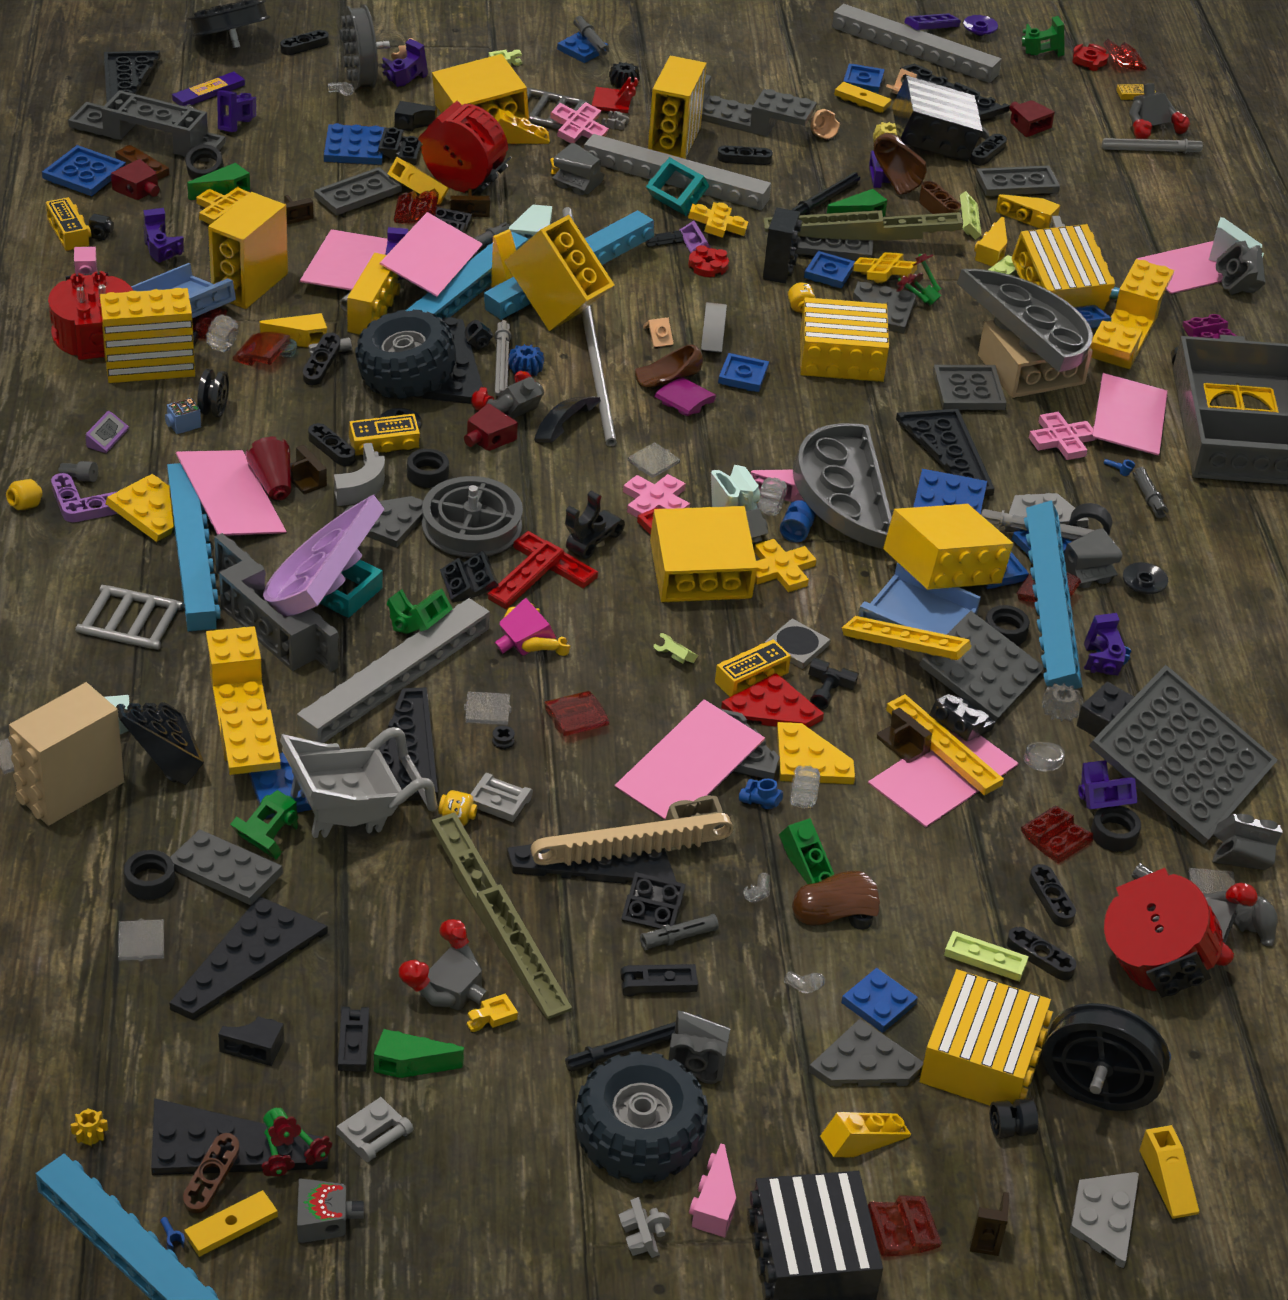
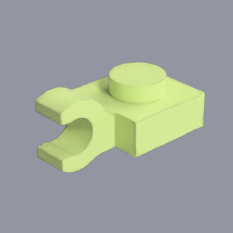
M520 50L489 52V57L502 54L510 65L511 63L516 66L522 64L520 58L515 59L518 56H522Z
M661 633L659 635L664 638L665 644L663 646L654 644L653 647L663 653L671 651L673 653L671 657L683 664L685 660L691 663L695 662L698 657L696 653L676 643L666 634Z

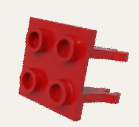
M629 77L620 90L596 87L592 106L601 111L628 113L631 99L636 94L635 87L638 85V79L635 77L634 83H632L631 77Z

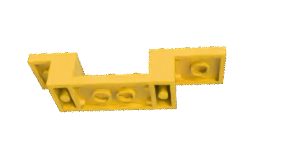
M1135 260L1119 289L1111 322L1102 320L1093 336L1090 346L1093 350L1091 358L1127 369L1132 367L1158 317L1162 297L1174 275L1173 269L1152 264L1146 260Z
M255 626L206 631L210 677L224 760L228 763L229 775L281 769L271 709L267 710L264 695L261 656Z

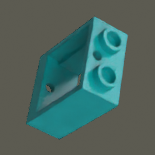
M669 157L661 165L655 176L650 179L646 188L653 198L687 216L692 204H696L709 188V184L703 175ZM675 171L692 179L678 199L661 190Z
M362 560L341 572L345 578L359 585L348 595L335 590L331 594L324 596L319 604L349 618L383 588V571Z

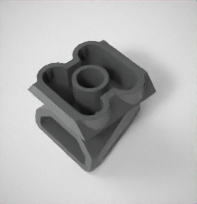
M575 143L568 145L553 160L554 166L560 168V170L552 179L560 188H571L575 194L588 195L602 183L605 174L600 172L601 160Z
M1246 241L1236 242L1217 258L1216 271L1223 275L1222 286L1229 291L1230 295L1241 291L1255 293L1265 285L1260 245L1249 249Z
M1103 528L1096 529L1067 544L1064 554L1067 578L1074 587L1089 588L1092 582L1107 584L1118 575L1112 564L1120 562L1122 551Z
M1232 814L1217 824L1214 836L1223 843L1215 852L1212 862L1266 870L1272 867L1275 863L1276 845L1283 833L1280 825L1271 820H1257L1247 814Z
M677 1010L675 1031L672 1033L669 1061H672V1059L684 1065L686 1073L692 1072L695 1077H698L704 1083L714 1084L722 1081L730 1028L685 1011Z

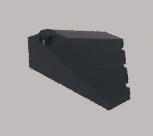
M161 702L158 708H156L157 705L155 703H145L143 709H141L139 703H130L127 709H124L126 707L124 704H118L116 708L118 709L119 720L162 769L164 775L172 782L178 781L186 785L204 764V761L185 714L165 702Z

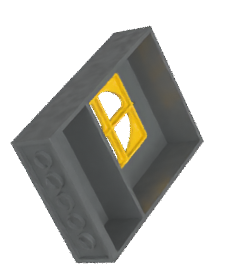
M1181 336L1173 366V374L1192 476L1194 478L1288 484V344ZM1231 393L1234 395L1236 408L1210 406V403L1218 395ZM1242 395H1250L1261 400L1270 410L1245 408Z

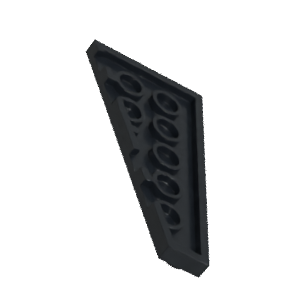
M915 63L900 67V70L904 69L917 74V79L975 95L980 121L1009 112L1010 105L1005 103L1000 105L992 97L984 98L980 96V92L958 82L952 84L948 82L947 77L934 76L931 70Z
M959 409L897 413L896 420L949 474L985 480L987 485L984 496L994 495L995 488Z
M532 844L507 848V857L513 874L545 876L547 873L561 874V878L571 879V875L584 876L585 880L626 884L628 881H633L634 874L637 872L677 882L665 848H662L659 853L653 849L651 854L642 851L641 855H637L635 852H632L631 857H628L626 854H622L621 858L612 855L611 860H608L605 856L602 857L601 861L592 858L590 863L585 859L581 861V864L572 861L569 866L565 862L548 865L536 864L530 849ZM544 849L539 854L547 853L550 849Z
M259 897L169 1002L170 1010L191 1020L196 1019L219 1004V999L230 992L236 993L241 990L242 985L250 979H258L287 960V955L298 948L300 950L304 949L309 945V941L319 936L321 938L327 934L328 926L263 897Z
M154 1098L152 1175L195 1174L215 1138L223 1133L233 1134L238 1139L240 1147L239 1155L229 1172L263 1171L262 1164L267 1162L272 1156L268 1139L264 1134L267 1127L264 1123ZM307 1134L313 1141L317 1138H323L320 1136ZM300 1136L294 1137V1141L290 1145L283 1143L281 1146H276L278 1155H290L291 1160L294 1161L295 1166L290 1170L328 1169V1155L322 1161H316L311 1165L306 1163L304 1154L310 1149V1146ZM229 1142L225 1146L220 1145L221 1155L218 1160L222 1163V1157L227 1150L233 1151ZM209 1166L203 1173H220V1170L215 1166Z

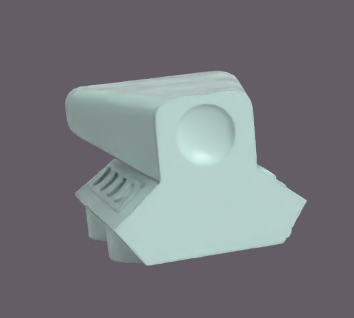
M734 465L730 476L722 471L712 470V507L745 506L746 511L757 509V502L760 501L759 485L746 467Z

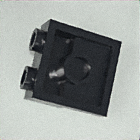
M949 694L936 699L929 716L965 741L991 731L995 725V721L989 718L985 712L971 706L966 699Z

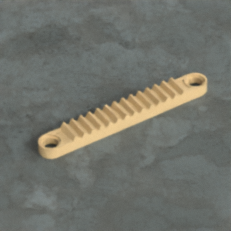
M715 813L545 837L536 840L530 849L536 864L548 865L565 862L569 866L572 861L581 864L583 859L590 863L592 858L601 861L604 856L611 860L612 855H615L617 858H621L622 854L631 857L632 852L641 855L642 851L651 854L653 849L658 853L661 852L662 848L671 851L672 847H676L680 850L682 845H685L687 848H691L692 844L700 847L702 842L727 838L733 832V825L727 814ZM725 824L719 829H714L717 825ZM544 849H550L547 853L539 854Z

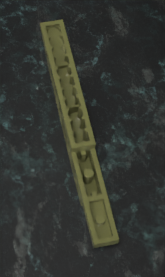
M882 210L800 215L799 220H802L801 231L798 232V236L842 240L923 239V232L934 233L936 231L952 232L962 230L963 223L960 212L883 217ZM773 217L764 218L765 232H768Z
M454 812L433 819L431 827L453 864L452 872L482 923L541 1012L548 1020L572 1011V1006L501 884L497 885L457 814Z

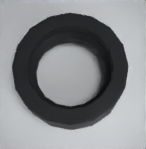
M198 145L192 148L185 158L188 175L193 180L224 167L221 152L212 145ZM201 158L216 160V164L209 169L201 170L193 167V164Z
M421 449L411 453L408 457L407 477L414 485L423 488H433L448 479L449 460L441 451ZM427 465L437 467L438 469L424 471L418 469V467Z
M1086 503L1077 506L1071 513L1069 525L1079 527L1077 524L1078 520L1093 518L1099 521L1106 533L1110 535L1113 521L1111 514L1104 507L1098 504Z
M999 605L991 608L987 612L985 622L1015 645H1021L1026 640L1030 621L1025 612L1019 608ZM995 623H1010L1016 626L1018 629H1002L998 627Z
M1121 805L1100 808L1095 813L1091 835L1095 842L1104 849L1123 852L1130 850L1136 845L1141 830V821L1135 812ZM1108 822L1121 824L1129 832L1117 834L1107 830L1102 824Z
M144 850L135 853L128 858L124 865L126 889L134 897L143 900H153L165 896L172 890L175 884V871L172 859L164 852L157 850ZM145 869H158L165 873L162 877L153 881H143L134 877L139 871Z

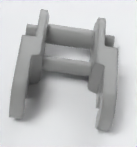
M610 111L607 123L605 118L601 121L605 127L623 130L625 124L627 125L630 122L628 116L622 115L621 112L615 111L612 115L613 112Z

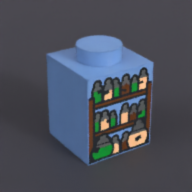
M192 398L168 404L167 414H165L166 424L168 427H172L176 434L200 428V409Z

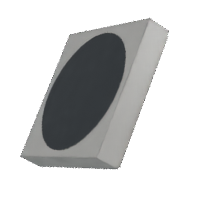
M793 618L765 641L766 643L774 639L791 655L790 663L801 669L806 667L814 657L816 658L830 645L829 638Z

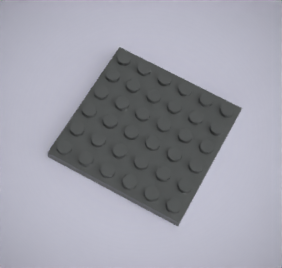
M1167 665L1144 686L1089 745L1124 777L1135 778L1136 787L1203 845L1214 834L1217 824L1230 816L1277 762V759Z

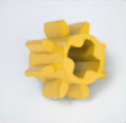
M87 1109L80 1114H75L76 1123L71 1124V1133L76 1135L77 1143L82 1142L92 1146V1144L97 1143L99 1140H104L103 1132L108 1130L107 1120L103 1119L102 1111L96 1112L95 1110Z

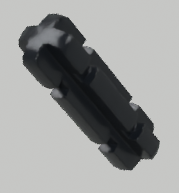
M680 230L673 231L672 233H658L653 238L645 241L647 247H652L655 244L659 246L671 244L673 241L675 243L682 242L683 233Z

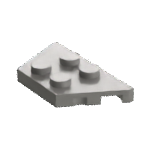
M1057 493L1015 495L1009 514L1027 517V507L1052 500L1059 514L1060 524L1069 525L1071 513L1075 507ZM1082 518L1077 521L1079 527H1087L1089 520L1088 518ZM1005 527V528H1004L1005 531H1019V530H1021V529L1010 528V527Z
M1132 1172L1079 1180L1070 1233L1080 1240L1088 1242L1090 1247L1097 1252L1105 1251L1116 1259L1115 1264L1124 1268L1139 1173Z

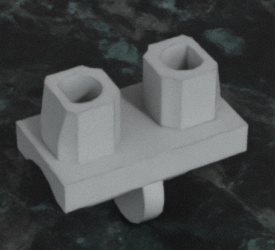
M639 1197L630 1200L633 1208L620 1213L619 1217L625 1232L636 1228L640 1230V1232L626 1237L632 1255L647 1251L651 1258L660 1255L653 1233H656L657 1237L665 1235L664 1230L670 1225L669 1215L658 1212L657 1208H653L649 1211L650 1216H648L646 1210L642 1208Z

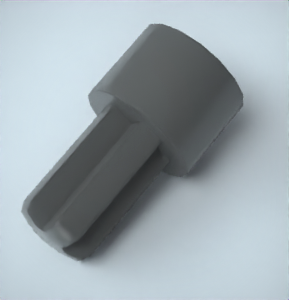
M79 461L78 464L61 463L58 468L60 473L77 477L78 481L95 482L99 472L97 463L89 461Z

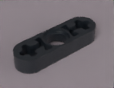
M316 30L284 39L280 42V51L284 55H294L325 46L329 43V33L325 30Z
M1002 134L991 135L974 148L970 156V162L978 166L985 165L1006 148L1007 137Z
M725 145L718 148L717 158L724 163L769 165L772 163L773 152L768 148Z
M330 332L322 336L303 368V380L306 384L317 385L322 381L340 350L341 340L337 334ZM334 342L330 345L329 350H327V343ZM318 356H325L327 361L319 362L316 358ZM315 368H317L316 374H314L313 376H309V374L311 375L314 372Z
M317 423L308 428L309 441L338 465L350 466L354 464L355 449L326 425Z
M1044 864L1033 866L1029 883L1052 922L1061 927L1072 925L1076 908L1054 871ZM1053 892L1057 894L1059 897L1050 898L1046 895V893Z
M1014 927L1009 931L1007 946L1011 951L1029 956V962L1057 979L1069 980L1074 976L1076 960L1072 956L1024 927ZM1043 950L1048 956H1038L1035 951Z

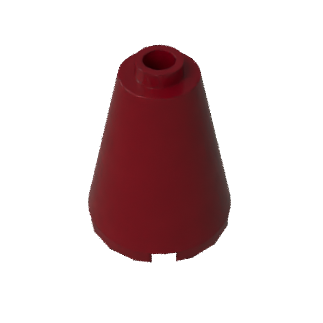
M271 436L261 438L252 443V448L249 452L248 449L246 450V460L269 497L275 500H283L291 492L290 447L285 439L280 441L276 437Z

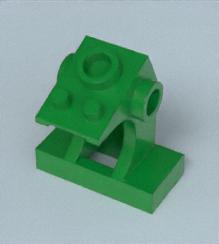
M1059 16L1052 17V25L1048 30L1039 31L1037 28H1031L1029 24H1027L1026 29H1023V34L1026 33V36H1022V47H1025L1026 54L1038 55L1054 50L1058 57L1065 55L1064 24ZM1050 39L1049 42L1041 43L1043 40Z
M403 589L399 590L387 601L393 631L406 634L416 630H420V632L428 630L453 610L443 589L434 591L418 605H412L409 602Z
M277 790L262 799L260 806L247 822L236 816L230 825L239 837L276 860L282 853L274 841L277 832L285 824L291 825L294 829L298 828L297 802L291 796H286ZM274 813L275 816L269 824L263 821L268 815Z

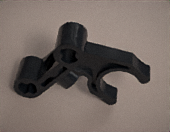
M592 490L587 494L588 503L580 517V511L574 507L568 506L566 509L565 525L570 532L566 541V548L584 559L590 558L596 549V545L609 535L613 538L618 537L625 526V521L607 510L600 512L602 496Z

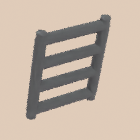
M527 88L528 99L531 96L540 98L529 115L528 121L531 124L558 130L563 126L551 119L550 115L547 119L537 117L548 100L557 101V105L559 103L574 105L575 108L573 110L575 111L585 102L589 104L588 101Z

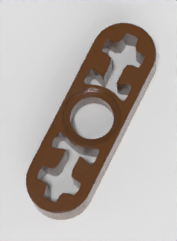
M223 1133L215 1138L185 1189L183 1200L189 1212L198 1214L208 1209L236 1161L240 1147L238 1139L233 1134ZM229 1142L233 1151L227 1150L222 1157V1163L218 1160L221 1155L220 1145L225 1146ZM209 1166H215L220 1170V1175L215 1180H207L203 1176L204 1170ZM199 1181L203 1186H205L202 1192V1199L204 1201H198L194 1205L192 1204V1198L190 1196L198 1195L199 1191L201 1190V1185L197 1183Z

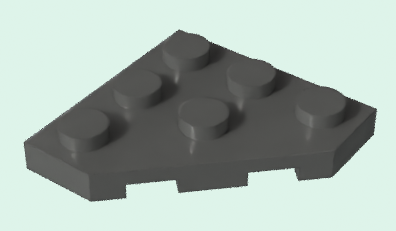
M858 281L853 299L857 302L887 304L888 330L904 334L916 301V295L906 290L897 292V289L887 286H878Z
M409 496L379 501L384 511L366 536L397 548L422 521L423 500ZM355 505L349 506L345 511H347L348 509H350L351 507H353V506H355Z
M721 709L751 728L742 713ZM764 740L733 771L774 780L780 756L774 750L771 751L765 745L766 740Z
M859 1019L810 1064L809 1072L830 1087H841L842 1083H857L858 1087L880 1086V1083L896 1082V1086H908L922 1072L923 1061Z

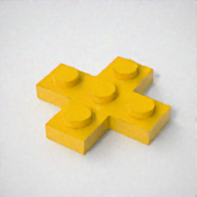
M238 187L226 195L211 189L206 190L196 197L197 204L205 207L204 210L199 212V220L209 225L212 224L250 192Z
M713 202L711 209L702 204H692L688 216L689 219L705 223L704 232L722 238L725 230L744 236L748 221H745L742 217L730 216L732 208L724 203Z
M884 252L879 259L859 257L854 263V271L867 275V280L883 283L891 275H899V277L907 276L910 273L913 275L917 270V265H912L916 262L903 261V254Z
M775 539L754 545V552L761 559L756 561L757 573L755 583L757 585L777 579L788 592L808 586L809 579L802 570L815 567L817 559L805 546L785 552Z

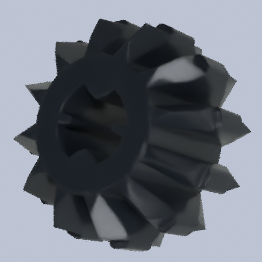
M627 62L613 64L609 71L611 85L615 86V88H621L629 77H631L632 83H634L636 77L639 84L640 71L638 67L634 66L633 63L629 64Z

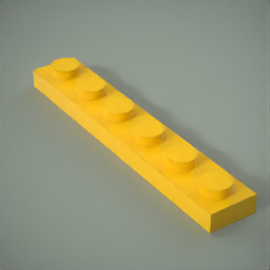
M859 616L853 617L842 627L844 636L927 653L933 656L946 657L951 660H959L971 649L969 639Z
M906 694L887 703L886 711L891 715L893 710L901 708L932 733L930 749L984 796L1003 785L1004 778L934 718L929 716L926 711Z

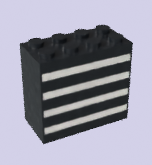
M906 75L892 105L897 136L904 144L968 162L983 131L975 95Z
M860 1171L756 1178L755 1188L753 1191H750L751 1208L747 1209L748 1225L754 1228L752 1245L754 1251L758 1250L759 1252L757 1270L759 1275H763L765 1281L762 1283L763 1299L877 1300L883 1265Z

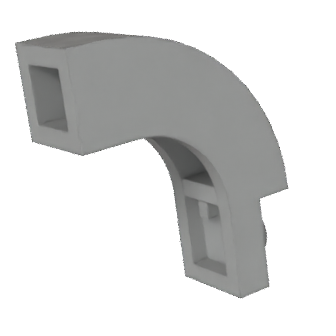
M706 302L701 351L722 353L727 304Z
M372 443L363 444V468L352 473L334 474V494L337 506L360 503L366 498L376 495L382 488L385 480L384 456H379L378 451L374 452Z

